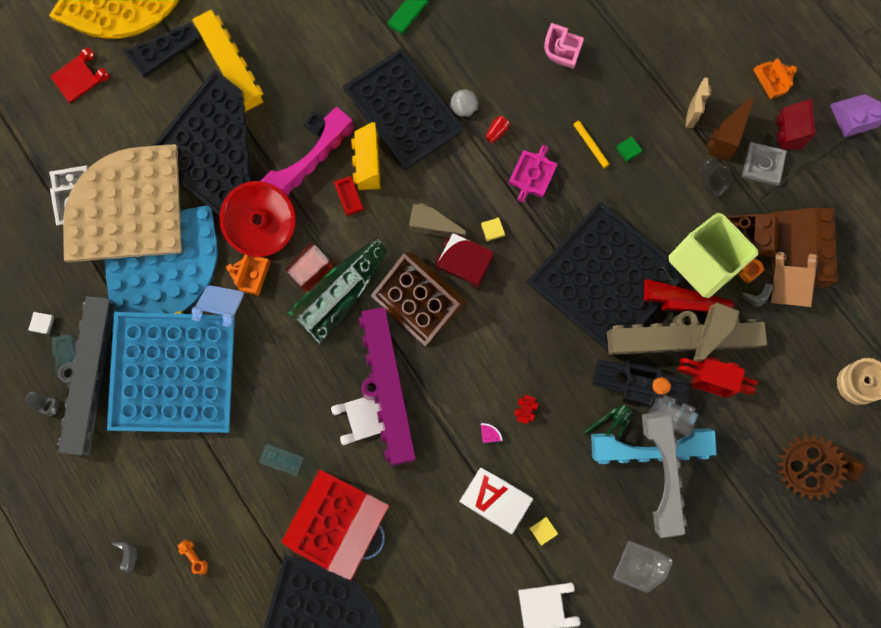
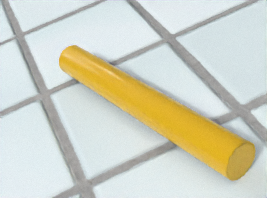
M580 121L575 122L574 127L602 167H608L610 163Z

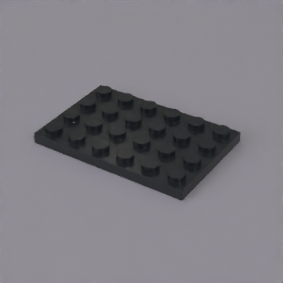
M402 48L342 86L345 93L369 124L375 122L377 135L404 171L464 132V127Z

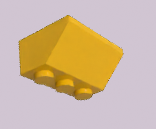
M372 122L355 131V139L351 140L352 150H355L356 156H352L353 167H356V173H353L354 184H357L358 190L381 189L378 136L376 124Z

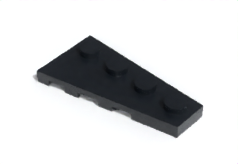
M188 23L169 31V34L153 37L154 40L146 43L140 42L136 44V47L131 49L125 48L122 51L141 76L146 78L196 44L202 37L195 27Z

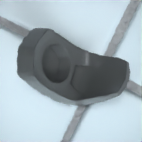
M766 283L762 293L758 296L742 293L740 298L753 307H760L769 299L773 285Z
M32 391L25 398V402L45 416H54L59 411L61 402Z
M113 541L112 545L121 548L124 552L120 569L130 573L133 571L137 560V548L130 542Z

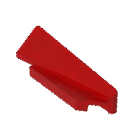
M649 279L644 281V301L662 302V310L691 311L693 313L708 314L710 306L716 303L734 309V303L731 300L715 296L705 298L696 291Z

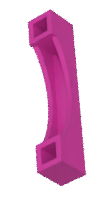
M336 106L324 118L325 129L315 147L296 164L276 172L271 170L261 181L279 187L288 196L294 187H298L307 174L309 175L314 171L315 166L319 162H323L327 158L328 153L332 149H336L340 145L341 140L345 136L348 137L353 132V120Z

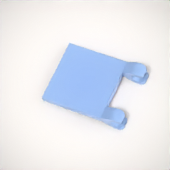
M207 285L197 305L192 308V320L200 321L203 311L223 315L224 322L222 326L230 327L244 292Z

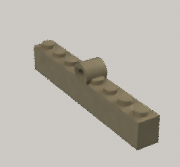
M684 311L675 316L670 326L663 327L662 323L651 324V327L636 324L632 325V328L616 325L613 326V329L607 331L609 355L696 351L704 325L698 322L697 316L691 311ZM757 319L745 320V323H738L737 327L714 350L760 348L766 346L765 322H757Z

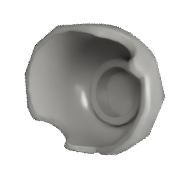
M467 89L459 90L452 96L450 107L454 114L460 117H470L478 110L479 101L473 92Z

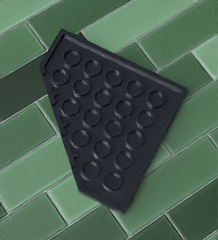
M214 69L153 146L176 144L178 149L179 183L219 216L221 206L227 195L237 186L251 182L244 92Z

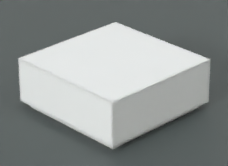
M34 312L28 330L49 335L55 317Z

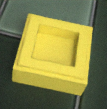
M499 218L481 223L487 242L505 236Z
M547 517L529 528L541 546L558 534Z

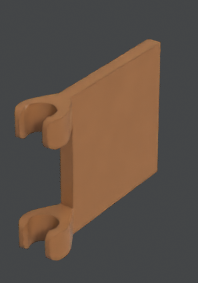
M777 252L771 303L812 307L818 256L815 254L808 255V268L784 266L787 255L784 252Z

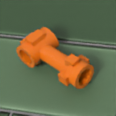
M184 540L177 546L179 548L178 552L181 555L186 554L192 563L191 571L193 574L204 575L207 573L208 563L200 561L192 549L195 546L192 541Z

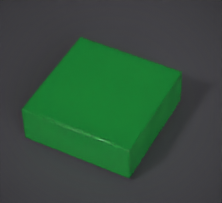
M632 136L616 146L617 151L626 162L642 152V149Z

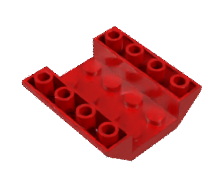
M319 470L281 543L323 568L352 580L389 505Z

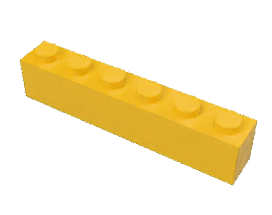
M209 10L193 18L192 20L223 76L244 92L245 112L263 103L261 98L263 92L259 85L255 86L253 83L255 78L250 70L246 71L245 67L247 64L242 56L238 57L237 53L239 51L234 42L230 43L229 39L231 37L227 29H222L221 25L223 23L219 15L215 16L212 10Z

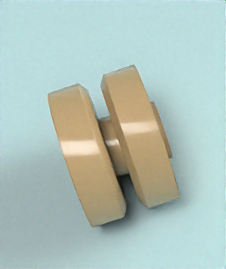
M863 358L845 366L837 377V388L841 396L846 401L855 405H865L881 399V362L873 358Z

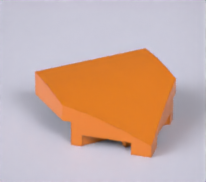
M776 58L774 62L770 61L757 65L753 71L771 100L788 92L789 88L793 85L792 80L797 67L793 65L788 67L782 64L780 59Z
M246 254L242 260L234 265L229 264L226 268L234 280V284L241 292L259 296L271 262L266 258L248 257Z

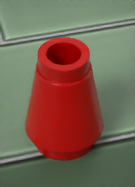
M499 115L498 118L494 119L485 138L489 142L494 143L509 130L510 122Z

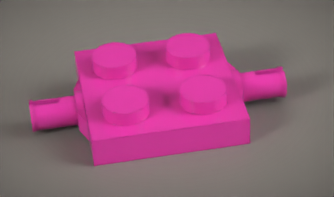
M542 145L538 154L523 150L509 180L510 185L521 190L517 198L518 201L525 202L528 193L543 198L557 167V163L545 157L549 149L548 146Z

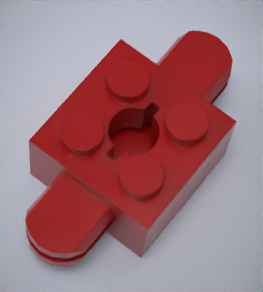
M712 356L706 357L700 362L686 358L680 360V364L683 366L678 367V372L693 376L690 387L725 398H730L739 393V391L746 394H755L756 389L753 387H757L758 382L744 377L745 369L739 368L738 364L730 362L726 364Z

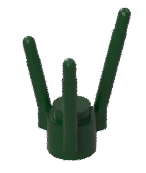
M620 404L618 408L613 407L608 414L585 430V434H588L614 415L612 418L615 422L605 435L609 437L618 424L622 425L616 437V440L620 441L627 425L631 422L630 417L633 415V412L623 404Z

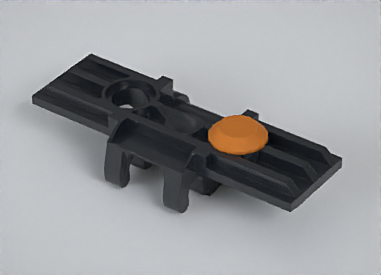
M597 359L592 386L623 392L624 396L621 402L628 403L629 400L642 402L643 407L647 408L651 406L653 400L685 407L690 384L689 379L663 374L661 366L643 365L630 362V359H626L624 365ZM630 369L653 374L654 377L650 379L630 374ZM618 373H622L625 383L617 381L616 376Z

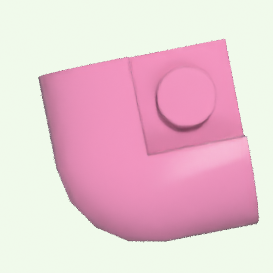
M551 23L545 39V52L548 58L556 64L574 69L584 38L568 33V28Z

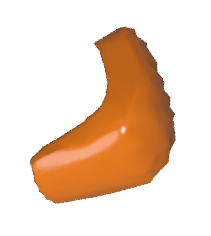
M754 258L738 275L744 282L750 283L764 271L763 264Z

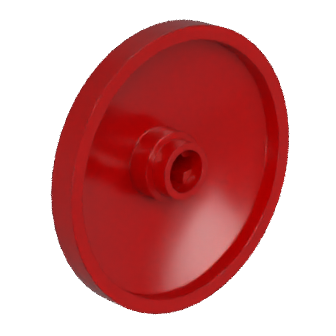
M252 181L237 186L227 195L220 210V226L225 239L234 249L248 256L264 257L280 251L291 240L296 226V213L290 198L279 187L267 182Z

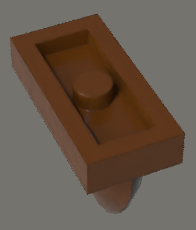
M839 447L836 452L844 453L840 460L847 461L842 467L848 469V472H842L841 475L852 482H857L866 465ZM823 455L819 460L824 461L827 455ZM825 463V464H827L828 466H830L832 469H834V467H833L832 464H830V463Z

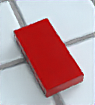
M349 176L334 181L346 216L363 211L364 209L352 177Z

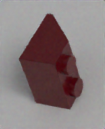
M805 100L784 107L776 116L775 124L778 126L777 142L780 145V149L802 150L815 135L812 100Z

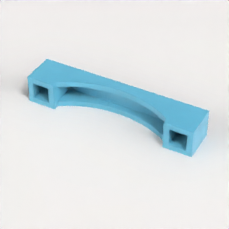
M710 428L690 429L688 435L677 441L678 448L675 450L679 460L690 459L689 456H697L698 459H708L709 455H716L715 431ZM606 433L591 434L592 458L598 461L599 464H608L610 460L628 463L630 459L648 462L650 458H657L658 461H662L657 446H633L615 440L613 434H610L609 437H606Z

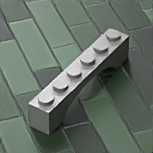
M667 411L642 414L644 435L649 440L653 439L657 445L665 472L663 497L658 510L653 511L655 531L660 538L685 534L684 527L687 526L685 515L682 513L684 499L680 495L682 480L678 476L680 461L678 456H676L675 450L678 448L677 438L673 432V429L676 428L675 419Z

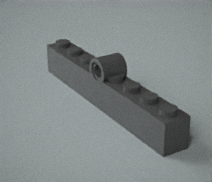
M86 296V300L82 305L83 317L79 322V339L75 343L76 356L72 363H65L58 370L59 379L68 383L69 395L65 400V417L61 421L62 434L57 444L59 453L88 456L90 454L116 302L111 299Z

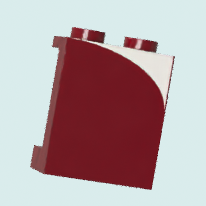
M453 233L451 238L447 237L443 248H445L443 253H439L435 260V264H437L436 269L439 272L443 270L470 283V287L477 290L493 259L494 251Z

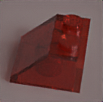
M311 242L285 271L290 280L308 295L319 287V282L323 278L326 279L330 276L333 266L325 255Z

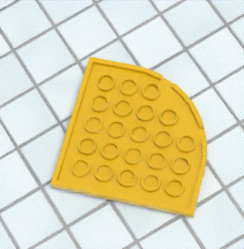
M59 0L49 16L59 23L90 36L107 39L124 38L142 33L160 23L174 9L179 0Z

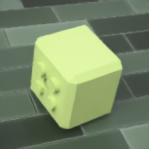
M716 213L692 231L669 255V262L703 297L710 298L758 255V250L723 214Z

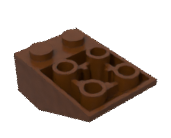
M776 213L725 216L757 248L758 255L756 257H776L779 242V220Z

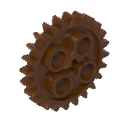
M804 434V440L802 441L796 437V444L789 441L788 443L791 448L783 447L786 455H779L780 458L784 459V462H778V465L783 467L778 473L785 474L781 481L789 482L786 488L794 487L793 494L800 491L801 498L808 494L810 500H812L813 495H816L818 500H821V494L824 493L829 498L828 491L831 490L836 494L835 486L843 487L839 480H846V477L841 475V473L848 472V469L842 467L847 461L840 460L844 453L836 452L839 448L838 445L831 447V439L825 443L824 436L816 440L815 434L812 435L811 439H808L807 435ZM810 447L817 448L819 450L818 457H809L807 450ZM823 455H827V458L816 466L817 471L810 470L804 477L798 479V475L808 469L809 465L807 463L814 464ZM792 461H801L803 463L802 470H794L791 467ZM830 463L833 465L834 471L826 474L821 469L822 465ZM808 476H814L817 478L818 483L815 486H809L806 484L805 479Z

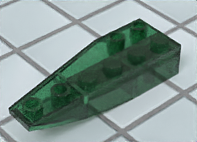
M375 238L344 260L319 281L288 312L296 324L318 344L347 317L388 253L380 240Z

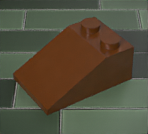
M754 97L746 100L722 122L718 129H714L712 137H709L706 145L709 148L707 155L725 161L731 158L739 146Z

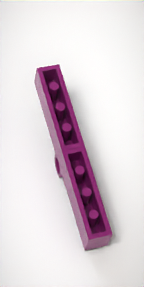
M385 307L362 311L361 317L358 320L360 329H364L365 336H362L364 348L367 347L368 350L366 363L367 366H371L372 373H369V378L364 380L361 394L367 400H374V403L379 406L377 419L378 423H382L383 426L380 434L382 443L386 442L387 450H384L386 462H390V466L414 462L416 459ZM373 386L375 391L370 392L367 390V387Z

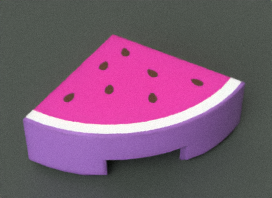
M481 423L483 443L503 441L496 427L487 423Z

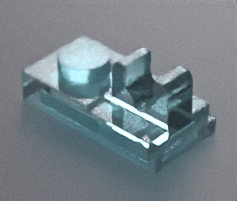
M266 444L259 463L297 476L304 457Z

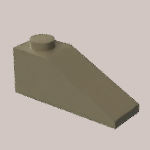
M422 203L418 205L413 204L409 223L410 232L449 238L455 233L465 238L466 231L432 207Z
M719 303L710 306L693 361L699 362L704 360L737 327L739 311Z

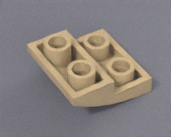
M708 78L703 79L689 105L686 128H694L701 114L704 113L706 99L711 95V85H708Z

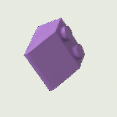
M866 94L830 105L844 137L878 128L881 125V102Z

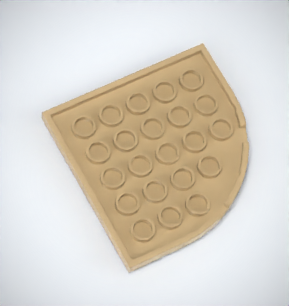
M176 144L120 150L98 160L81 175L68 196L64 211L65 262L182 253L178 149Z

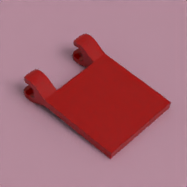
M88 47L84 48L78 57L50 76L70 104L98 83L110 78V75L104 68L99 69L93 75L85 64L86 61L95 58V54Z

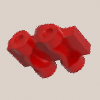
M524 395L523 398L519 397L518 405H521V407L515 410L514 416H517L516 421L528 425L529 421L534 420L535 414L531 412L532 409H537L538 403L535 402L536 398Z

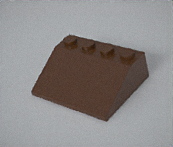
M806 208L771 212L776 213L779 220L778 252H784L787 255L784 266L808 268V255L815 254L818 256L814 287L829 288L837 282L834 209ZM771 257L772 285L774 282L776 257Z
M413 252L403 253L371 295L375 301L383 308L385 307V310L425 347L467 303L459 293Z

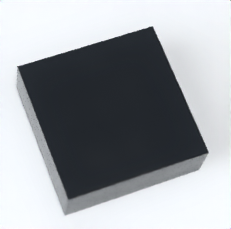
M313 111L303 126L319 136L325 129V117Z

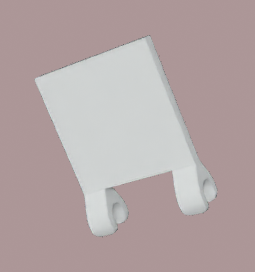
M363 397L331 407L333 415L347 412L353 433L340 437L342 445L380 434V431L383 430L382 423H378L377 419L379 406L374 403V400H367Z
M573 583L518 590L524 628H565L580 625V620L577 616L564 618L560 593L573 592Z

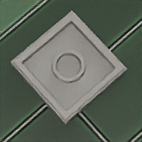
M750 142L742 177L779 186L787 151Z

